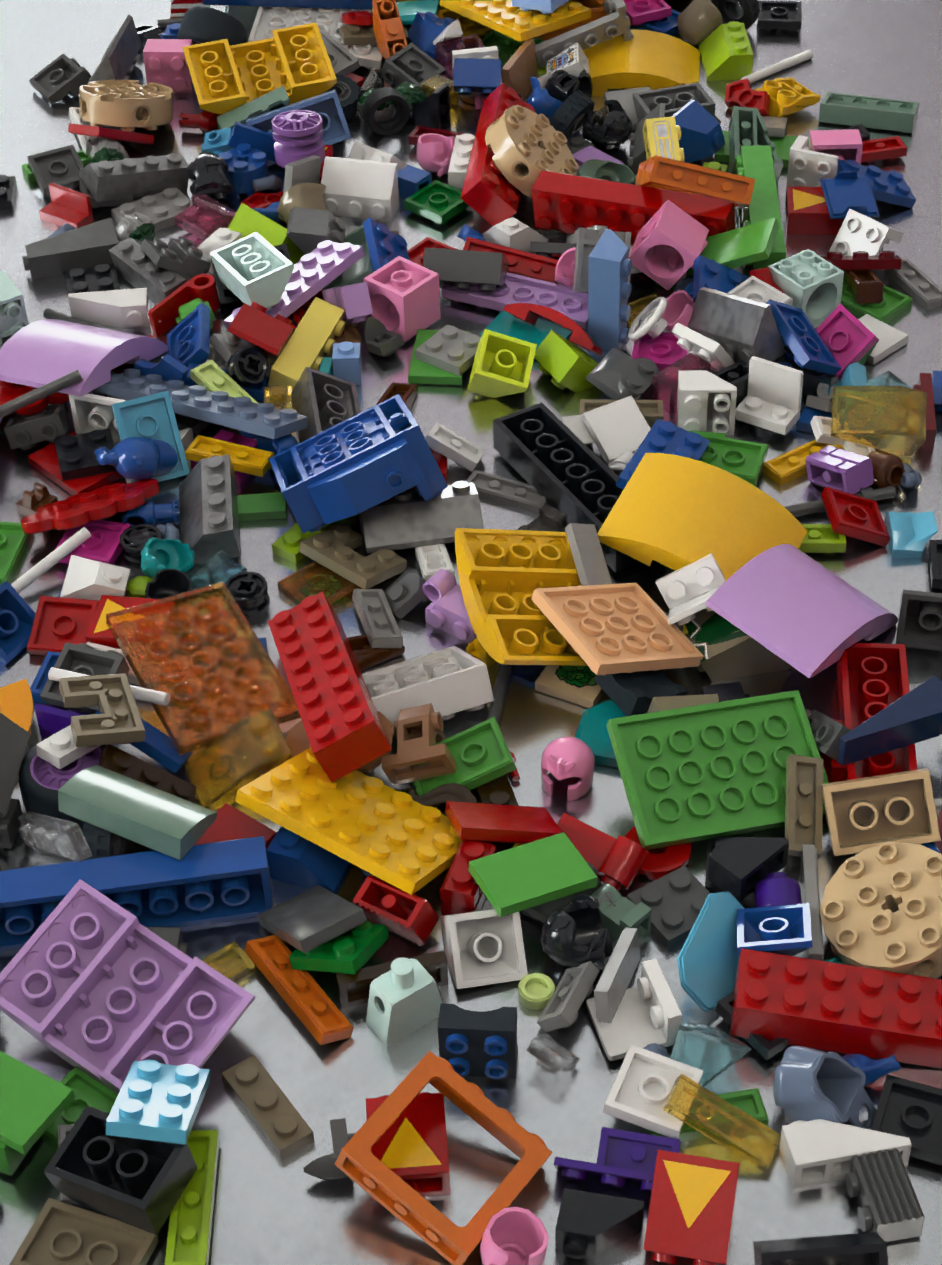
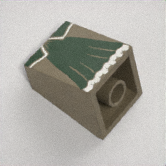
M707 610L696 614L695 619L685 624L688 630L685 636L704 655L700 661V666L696 667L700 673L706 671L712 682L785 671L792 668L787 662L714 611L707 612Z

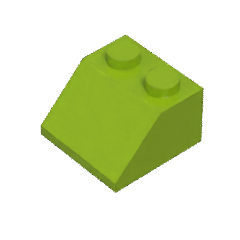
M551 330L536 349L534 358L540 363L537 368L549 377L552 375L551 382L563 391L567 387L577 393L594 387L592 383L586 380V377L598 363L585 350Z

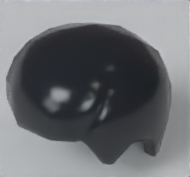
M177 569L159 570L153 581L147 583L145 598L174 600L175 611L181 614L188 608L192 600V580L185 572Z

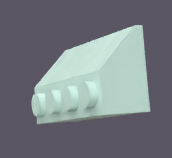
M257 232L210 253L220 281L243 303L251 306L252 302H255L267 308V311L273 305L280 302L295 269L289 259Z

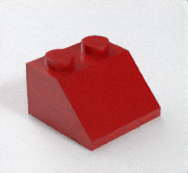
M252 302L251 306L244 303L227 331L279 357L295 331V328L290 326L292 321L279 314L275 318L265 314L267 308L255 302Z

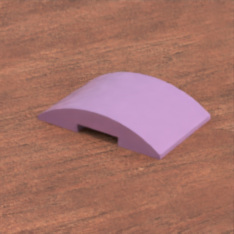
M58 319L40 320L19 330L0 348V380L39 388L78 370L83 380L58 392L81 397L111 381L112 369L124 363L135 365L140 359L150 361L167 352L168 346L162 341L148 336Z
M790 544L774 546L754 557L729 577L705 604L809 679L839 661L845 649L861 639L869 642L896 625L898 621L897 616Z
M81 879L0 973V1010L74 1068H79L117 1094L121 1090L133 1061L155 1060L160 1064L176 1066L191 1064L201 1068L255 1000L254 995L196 956L193 959L141 925L135 915Z

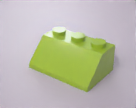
M731 21L727 24H721L699 44L698 50L700 51V58L707 81L741 80L742 77L752 74L753 51L744 23Z
M241 203L228 229L240 232L242 238L257 232L272 246L287 244L291 262L295 264L301 260V257L305 254L286 235L287 228Z

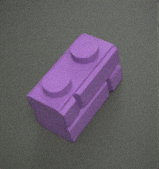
M828 445L820 449L819 452L807 456L805 460L808 481L822 487H830L855 494L860 489H865L872 485L874 481L873 465L869 457L838 449L837 447Z

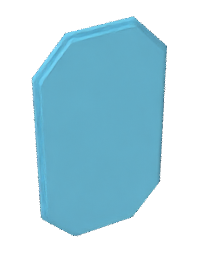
M729 891L710 893L677 957L681 987L704 1012L716 1010L717 1002L731 994L734 990L735 975L739 961L737 953V909L745 908Z

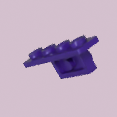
M602 1127L596 1163L555 1157L554 1166L556 1170L562 1171V1177L566 1179L585 1181L586 1175L601 1177V1184L612 1187L624 1188L625 1182L641 1184V1191L651 1193L657 1150L679 1153L681 1140Z

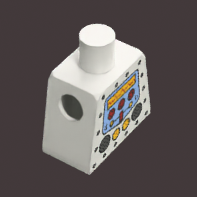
M577 42L550 59L546 63L547 73L537 79L540 82L541 89H545L548 79L557 70H565L568 74L576 77L583 70H586L590 75L589 60Z

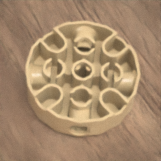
M100 80L88 82V86L81 85L79 87L80 116L82 121L90 122V126L104 127V125L121 127L122 131H135V127H143L144 130H157V126L170 124L173 120L174 91L171 87L151 82L146 85H139L138 80Z
M513 105L506 109L504 114L487 128L485 141L487 147H490L495 154L492 159L496 167L524 195L532 198L531 188L542 170L577 175L579 166L566 144L567 138L562 132L556 131L550 125L549 119L544 114L540 113L538 115L526 107Z
M884 842L879 846L864 849L854 857L845 860L826 884L820 906L824 934L830 941L834 956L836 958L840 957L846 965L935 979L942 975V854L921 844Z

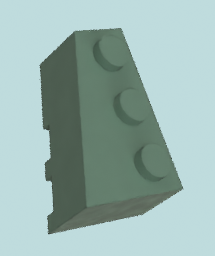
M284 85L218 116V130L229 127L233 129L235 122L247 125L246 119L290 105Z
M733 107L729 123L730 173L737 175L736 155H740L741 146L771 145L776 184H778L783 161L781 158H778L775 152V144L773 141H770L767 135L768 129L758 108Z

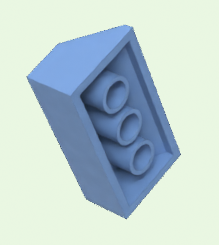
M336 90L246 119L248 126L272 133L271 121L276 115L290 110H310L320 114L322 117L324 133L322 139L324 145H331L351 138ZM267 159V166L276 163L274 161Z
M605 229L589 255L588 332L597 341L602 351L607 352L613 347L621 350L623 344L628 343V331L630 328H627V321L631 313V306L627 305V299L631 293V283L628 282V276L631 272L632 260L628 259L629 248L611 229Z

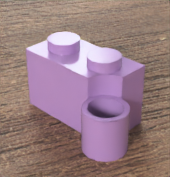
M367 282L322 290L324 301L345 310L343 319H346V324L366 321V315L373 314Z
M440 569L422 586L425 596L432 601L425 608L426 623L460 640L471 643L477 636L466 611L461 587L456 583V579L449 571Z

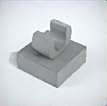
M820 383L817 387L818 396H807L805 406L826 412L844 414L846 403L836 401L841 395L840 387L831 386L828 395L829 384Z

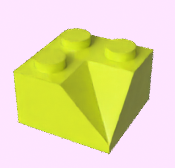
M484 329L476 349L467 391L491 398L526 392L537 344Z

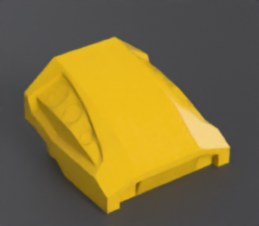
M793 77L766 80L763 87L754 90L767 91L770 95L768 117H785L815 105L821 98L819 94H815L795 81Z

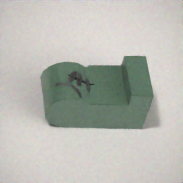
M609 884L602 885L590 895L598 899L602 926L608 929L609 936L618 941L625 927L637 928L639 942L651 933L652 909L644 903L634 904L626 897H622L618 890Z

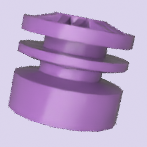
M290 110L280 113L272 119V133L276 141L274 143V155L277 165L285 168L288 163L313 155L322 157L321 163L324 161L323 120L320 114L310 110Z

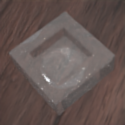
M533 1038L526 1050L537 1058L536 1064L540 1068L552 1074H556V1072H573L580 1059L552 1038Z

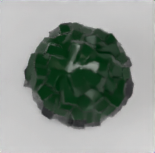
M402 82L395 90L401 93L409 105V120L413 118L414 108L427 97L420 86L415 83ZM393 101L395 111L397 112L398 104L396 101Z

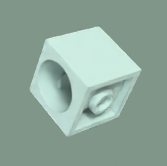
M810 249L803 250L798 254L768 266L774 283L786 295L793 298V306L803 310L814 328L820 326L836 307L841 304L844 272Z
M4 270L0 271V348L15 333L29 325L23 294Z

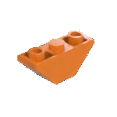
M372 0L373 31L378 50L384 59L387 60L406 47L407 41L396 0Z

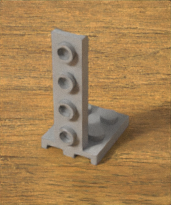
M624 0L604 1L603 7L607 16L535 45V54L539 67L546 66L550 59L577 42L582 50H585L619 35L623 36L625 42L634 39L629 27L631 24L625 9L627 7Z
M593 225V227H587V229L578 228V230H575V234L567 236L566 244H576L573 292L588 293L589 255L605 229H608V226ZM613 231L629 248L630 253L631 232Z

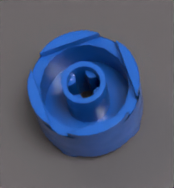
M248 143L239 144L236 149L222 152L218 155V158L222 157L227 162L229 174L236 187L232 190L230 196L239 197V193H247V197L255 193L252 188V180L269 176L266 153L251 148V145Z

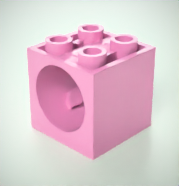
M667 200L638 232L630 251L629 259L632 260L634 267L666 290H669L675 283L679 284L686 277V271L690 267L694 269V260L708 244L706 237L709 229L674 203Z
M398 256L364 278V282H367L373 310V314L366 315V319L372 317L379 320L388 331L400 334L403 341H408L417 334L418 329H426L441 318L438 273Z

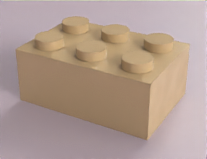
M926 768L821 784L831 848L834 856L860 853L864 849L879 846L884 842L922 844L941 841L930 772Z

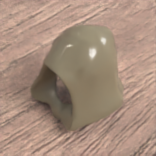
M693 0L677 17L679 36L683 41L695 46L702 43L715 29L723 24L722 15L718 8L712 4L711 0Z
M298 183L292 186L281 197L277 208L278 218L285 221L288 226L290 209L293 207L328 211L324 200L326 186L317 183Z

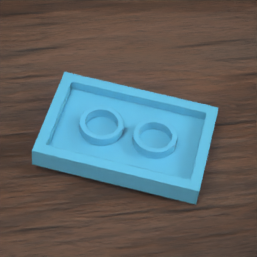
M169 391L111 404L121 441L131 437H146L164 441L170 444L176 451L178 461L174 469L167 474L152 479H157L158 482L190 473Z
M155 1060L133 1061L106 1120V1135L186 1145L209 1086L210 1069L198 1068L191 1064L180 1066L160 1064Z

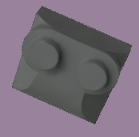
M613 347L588 374L586 380L613 400H620L631 395L634 400H640L658 379L659 369L650 359L637 358L635 360Z

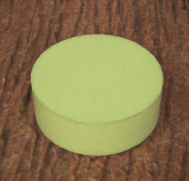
M542 973L528 974L518 984L519 1001L524 1007L531 1010L544 1009L555 992L553 980Z

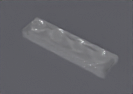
M28 811L18 817L22 825L19 828V832L26 845L79 862L92 856L78 823Z

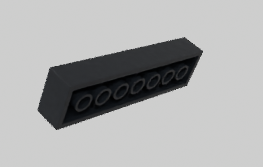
M542 402L493 420V445L495 450L530 485L537 489V493L541 497H545L546 502L568 524H594L598 533L624 490L616 486L619 477ZM600 542L605 561L615 573L641 563Z

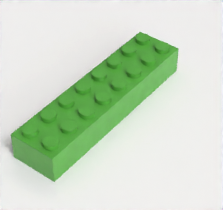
M771 145L741 146L740 155H736L737 175L756 179L750 205L737 209L739 228L776 218L780 224L769 259L744 265V273L748 277H750V270L765 268L782 259H786Z

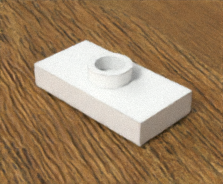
M445 544L415 547V556L425 581L440 569L449 571L455 578V571Z

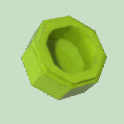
M136 576L129 580L126 586L127 597L145 598L147 583L152 582L153 579L148 576Z

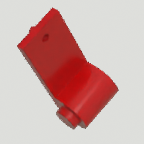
M210 274L196 275L148 311L153 336L158 339L176 325L175 318L179 317L178 308L196 298H200L204 302L208 301L213 313H215L220 308V301L214 277Z
M563 813L557 823L558 827L567 835L585 861L598 870L597 876L601 878L600 882L602 885L609 884L618 891L620 888L628 890L647 858L648 852L642 846L624 836H618L616 839Z

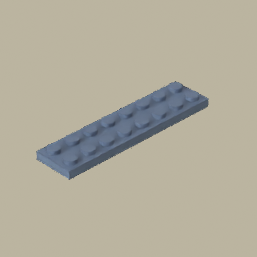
M125 369L124 373L111 374V381L95 389L97 393L124 400H132L169 391L173 410L176 414L270 439H277L308 428V416L297 414V410H280L274 408V405L271 403H253L248 397L234 398L230 397L227 392L207 391L206 387L200 385L187 386L181 380L163 381L161 375L148 374L144 376L141 375V371L138 369Z

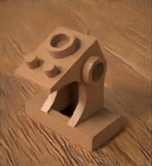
M432 703L400 710L397 721L393 722L395 726L394 734L397 739V753L381 757V768L391 784L394 786L456 773V760L445 743L436 745V743L445 740L442 732L444 730L443 719L440 712L434 711ZM428 762L427 764H422V765L414 766V765H416V764H421V763Z

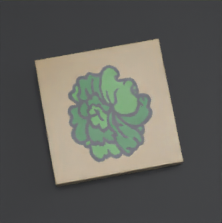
M547 665L535 681V691L587 708L597 705L605 693L595 682L596 674L591 671L589 666Z

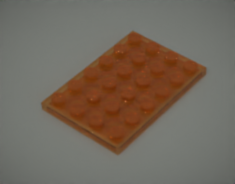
M224 582L106 614V624L140 685L143 688L170 694V702L167 706L151 704L179 755L301 718L292 692Z

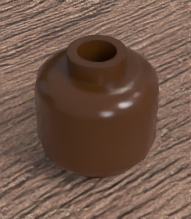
M879 450L873 451L866 456L871 459L873 465L874 481L869 487L876 489L889 486L897 487L901 483L900 478H904L902 474L905 470L902 460L898 456Z

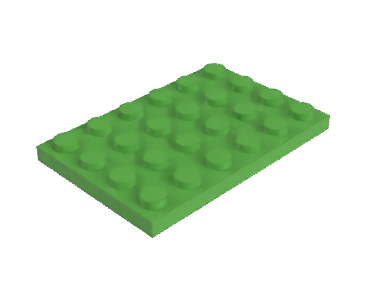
M799 690L609 719L606 724L639 841L645 850L785 826L786 759L790 754L821 759ZM823 766V784H826L829 781ZM823 799V820H824V819H827V817H826V811H825V805H824V799Z

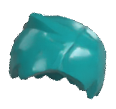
M151 537L141 551L142 573L152 579L162 569H177L187 573L194 565L195 552L191 550L189 544H183L180 540L169 538L162 540Z

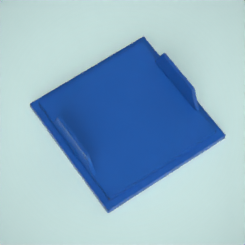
M842 171L834 178L820 179L830 219H845L849 209L868 217L880 216L869 177H858L857 171Z

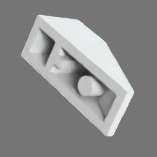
M147 288L68 294L71 315L74 318L122 329L150 327L148 316L150 306Z
M817 1119L811 1121L799 1120L789 1125H783L779 1150L792 1187L798 1188L845 1179V1174L850 1172L852 1157L855 1155L861 1156L862 1154L868 1155L871 1152H884L887 1149L890 1151L894 1148L898 1149L904 1166L907 1168L912 1144L908 1137Z

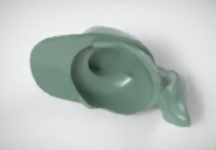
M598 159L585 161L578 171L579 176L633 185H635L637 174L635 175L625 164Z

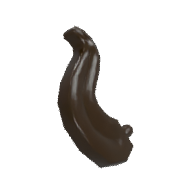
M457 783L438 786L423 795H416L415 789L409 790L412 800L425 806L437 807L446 804L447 801L478 803L477 798L467 787Z

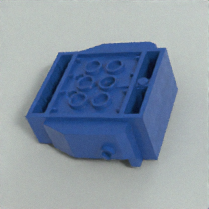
M399 394L269 458L281 492L302 533L307 531L315 532L326 524L357 515L412 487L415 488L419 497H423L426 502L439 496L443 489L448 487L418 423Z

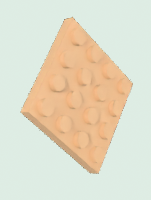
M637 582L536 588L533 592L531 600L596 675L604 676L617 673L700 666V661L704 657L675 624L669 625L667 621L668 616Z

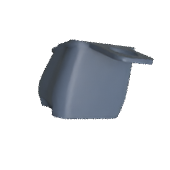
M791 1046L785 1050L783 1059L775 1070L773 1093L775 1105L781 1106L784 1110L786 1124L789 1125L799 1120L811 1121L817 1119L844 1123L849 1119L852 1126L871 1130L877 1111L863 1088L866 1082L865 1074L860 1068L852 1067L839 1054L835 1052L826 1053L803 1046ZM862 1104L865 1105L868 1112V1122L865 1127L859 1121V1109Z

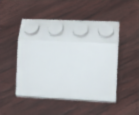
M456 646L362 674L376 711H380L392 724L394 721H397L402 709L432 703L434 711L440 712L444 721L453 718L457 712L463 710L477 711L484 708L485 703L494 701L487 665Z

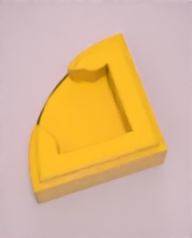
M477 637L467 645L466 653L482 661L487 667L496 662L484 650Z

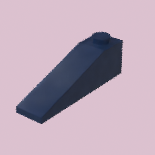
M932 676L840 738L838 763L842 766L941 735L942 680Z

